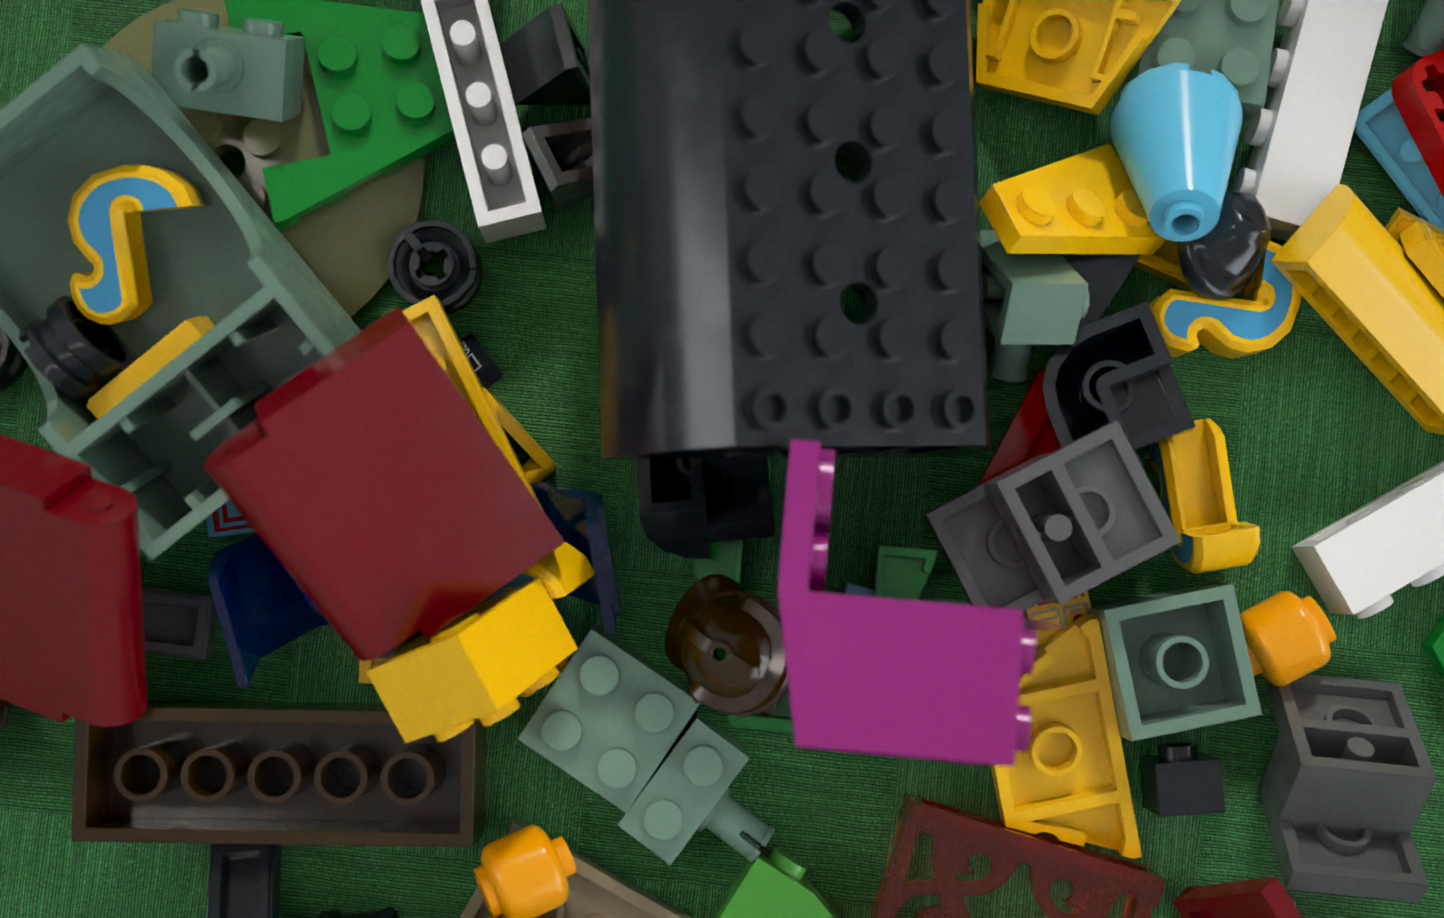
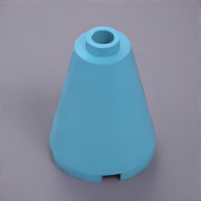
M1171 63L1152 68L1128 82L1120 92V100L1114 111L1111 112L1109 121L1113 145L1152 229L1162 238L1176 242H1186L1201 238L1216 226L1220 217L1243 121V111L1238 91L1222 73L1211 69V75L1192 71L1190 63Z

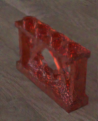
M905 792L898 816L900 818L870 918H896L900 906L911 897L920 894H938L941 906H926L919 910L914 918H971L963 896H979L996 890L1010 878L1018 862L1031 865L1030 885L1033 896L1039 907L1049 918H1104L1119 893L1128 895L1122 918H1151L1154 905H1159L1166 879L1148 866L1080 845L1060 841L1057 838L1041 833L1032 834L1008 828L1002 821ZM919 831L930 834L934 879H915L904 882ZM983 853L989 857L991 871L986 877L973 881H958L957 871L962 874H975L968 866L969 858L973 854ZM1060 879H1067L1074 886L1072 895L1066 899H1061L1067 905L1075 908L1069 915L1055 906L1049 897L1051 885Z

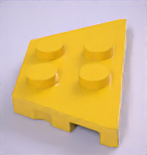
M1093 613L1085 614L1035 651L1034 667L1031 675L1020 674L1018 705L1030 706V741L1027 752L1016 751L1015 766L990 765L1000 819L1008 828L1032 834L1045 832L1055 835L1060 841L1080 846L1089 843L1117 850L1121 856L1135 859L1142 857L1100 622L1099 618Z

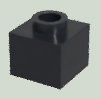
M1163 743L1158 745V755L1139 756L1143 807L1159 817L1225 812L1221 759L1202 751L1198 752L1197 743Z

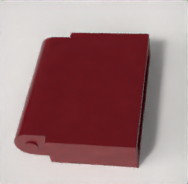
M396 307L256 402L254 406L258 419L222 443L204 463V469L356 657L362 661L373 660L386 654L419 630L424 633L427 639L431 638L565 542L399 307Z
M0 434V699L64 723L69 717L100 727H115L130 723L139 718L148 706L137 499L130 491L92 478L91 465Z

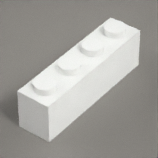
M421 0L477 225L485 243L547 229L489 1Z
M1284 0L1278 16V26L1285 27L1280 48H1274L1272 51L1268 78L1269 89L1265 106L1254 114L1250 121L1246 134V144L1253 146L1247 168L1242 167L1239 170L1231 189V193H1250L1257 198L1269 219L1272 237L1288 241L1336 185L1340 184L1389 0Z
M1444 460L1292 546L1294 553L1329 613L1356 614L1358 619L1366 618L1389 607L1394 602L1390 594L1411 583L1412 587H1419L1444 575Z

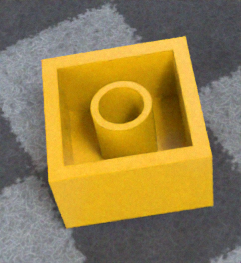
M539 577L481 601L429 639L422 633L367 670L366 673L405 744L432 734L437 742H443L466 730L474 723V719L479 718L483 726H489L515 712L521 706L517 696L522 692L524 694L534 692L554 681L560 675L556 665L577 650L578 647Z

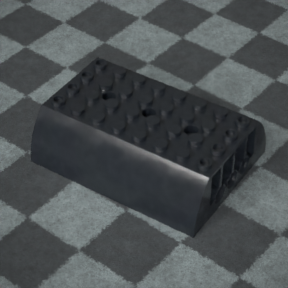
M588 0L602 459L789 458L791 439L821 442V449L835 450V458L955 457L989 450L990 433L970 0ZM831 10L842 13L850 22L852 27L851 43L841 41L831 30L829 23ZM838 148L849 151L857 162L858 176L855 183L845 180L836 169L835 154ZM845 287L854 289L863 301L864 313L858 324L848 320L842 311L840 301Z

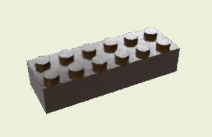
M148 700V706L139 718L121 726L100 727L76 719L71 841L473 847L484 834L487 726H483L480 719L477 718L474 719V723L466 730L443 742H437L432 734L405 744L386 707L381 703Z

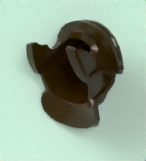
M708 575L697 581L684 594L669 620L665 634V652L670 662L680 670H683L687 675L688 684L691 689L689 693L694 696L693 701L695 703L702 702L706 706L730 715L747 716L760 713L769 716L779 705L776 702L783 697L789 688L780 609L771 606L758 595L745 592L738 582L725 575ZM718 647L725 650L726 657L724 659L717 655Z

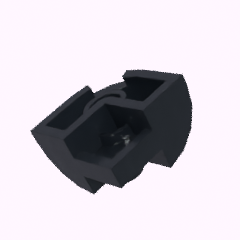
M1148 301L1082 326L1077 331L1075 344L1059 345L1048 360L1042 383V392L1046 413L1060 448L1118 420L1132 449L1134 448L1136 451L1192 431L1196 427L1172 371V358Z
M767 458L638 459L637 476L640 522L647 538L663 551L685 558L712 559L710 542L775 536Z

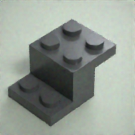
M1118 420L1112 421L1052 453L1036 455L923 514L969 604L972 606L1026 610L1044 600L1062 604L1181 542Z
M1308 674L1284 687H1278L1269 682L1267 692L1280 735L1259 785V791L1285 889L1420 903L1429 884L1412 839L1411 831L1437 777L1401 683Z

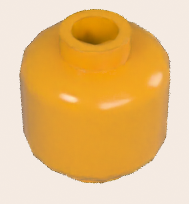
M1281 591L1240 614L1254 677L1261 673L1271 684L1284 687L1323 667L1330 660V643L1336 641L1337 637L1325 613L1311 596L1308 595L1301 599L1290 591Z
M534 824L487 844L481 852L482 865L473 869L479 890L492 918H497L501 915L504 918H536L561 906L569 897V885L566 877L577 873L574 859L564 838L559 836L550 840L547 833L541 827Z

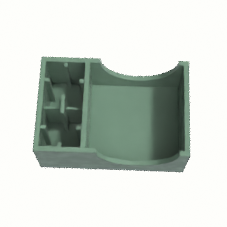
M82 43L0 110V328L21 352L36 376L44 394L47 418L45 424L38 429V432L59 455L91 465L92 478L124 488L136 497L138 503L140 548L152 561L229 500L204 469V463L222 443L258 419L254 404L360 333L361 330L136 56ZM122 165H148L174 170L199 187L207 206L140 213L153 304L139 318L109 325V327L125 345L131 357V364L184 320L207 315L215 327L97 419L86 407L89 402H82L68 396L40 373L24 352L31 345L30 340L28 339L25 343L20 341L19 332L33 320H45L47 318V308L59 297L65 295L72 297L69 285L72 274L94 270L93 264L74 244L67 221L72 196L92 174ZM105 378L104 386H106L110 381H112L113 378Z

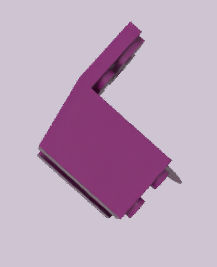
M791 439L778 593L796 747L800 749L972 765L1015 766L1016 751L1027 752L1030 741V706L1018 705L1020 674L1031 675L1033 672L1035 659L1034 630L1060 629L1063 626L1047 621L1025 619L1024 610L824 593L835 450L821 449V442Z

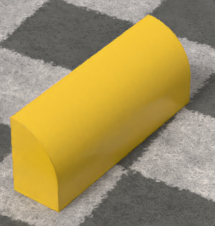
M1337 184L1270 261L1426 432L1444 435V298L1357 195L1347 185Z

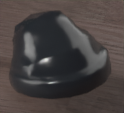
M1226 188L1220 217L1216 226L1201 238L1177 242L1182 274L1190 288L1202 298L1225 300L1241 293L1251 282L1254 272L1262 261L1264 251L1272 237V228L1263 206L1254 195L1242 192L1229 193L1228 188Z

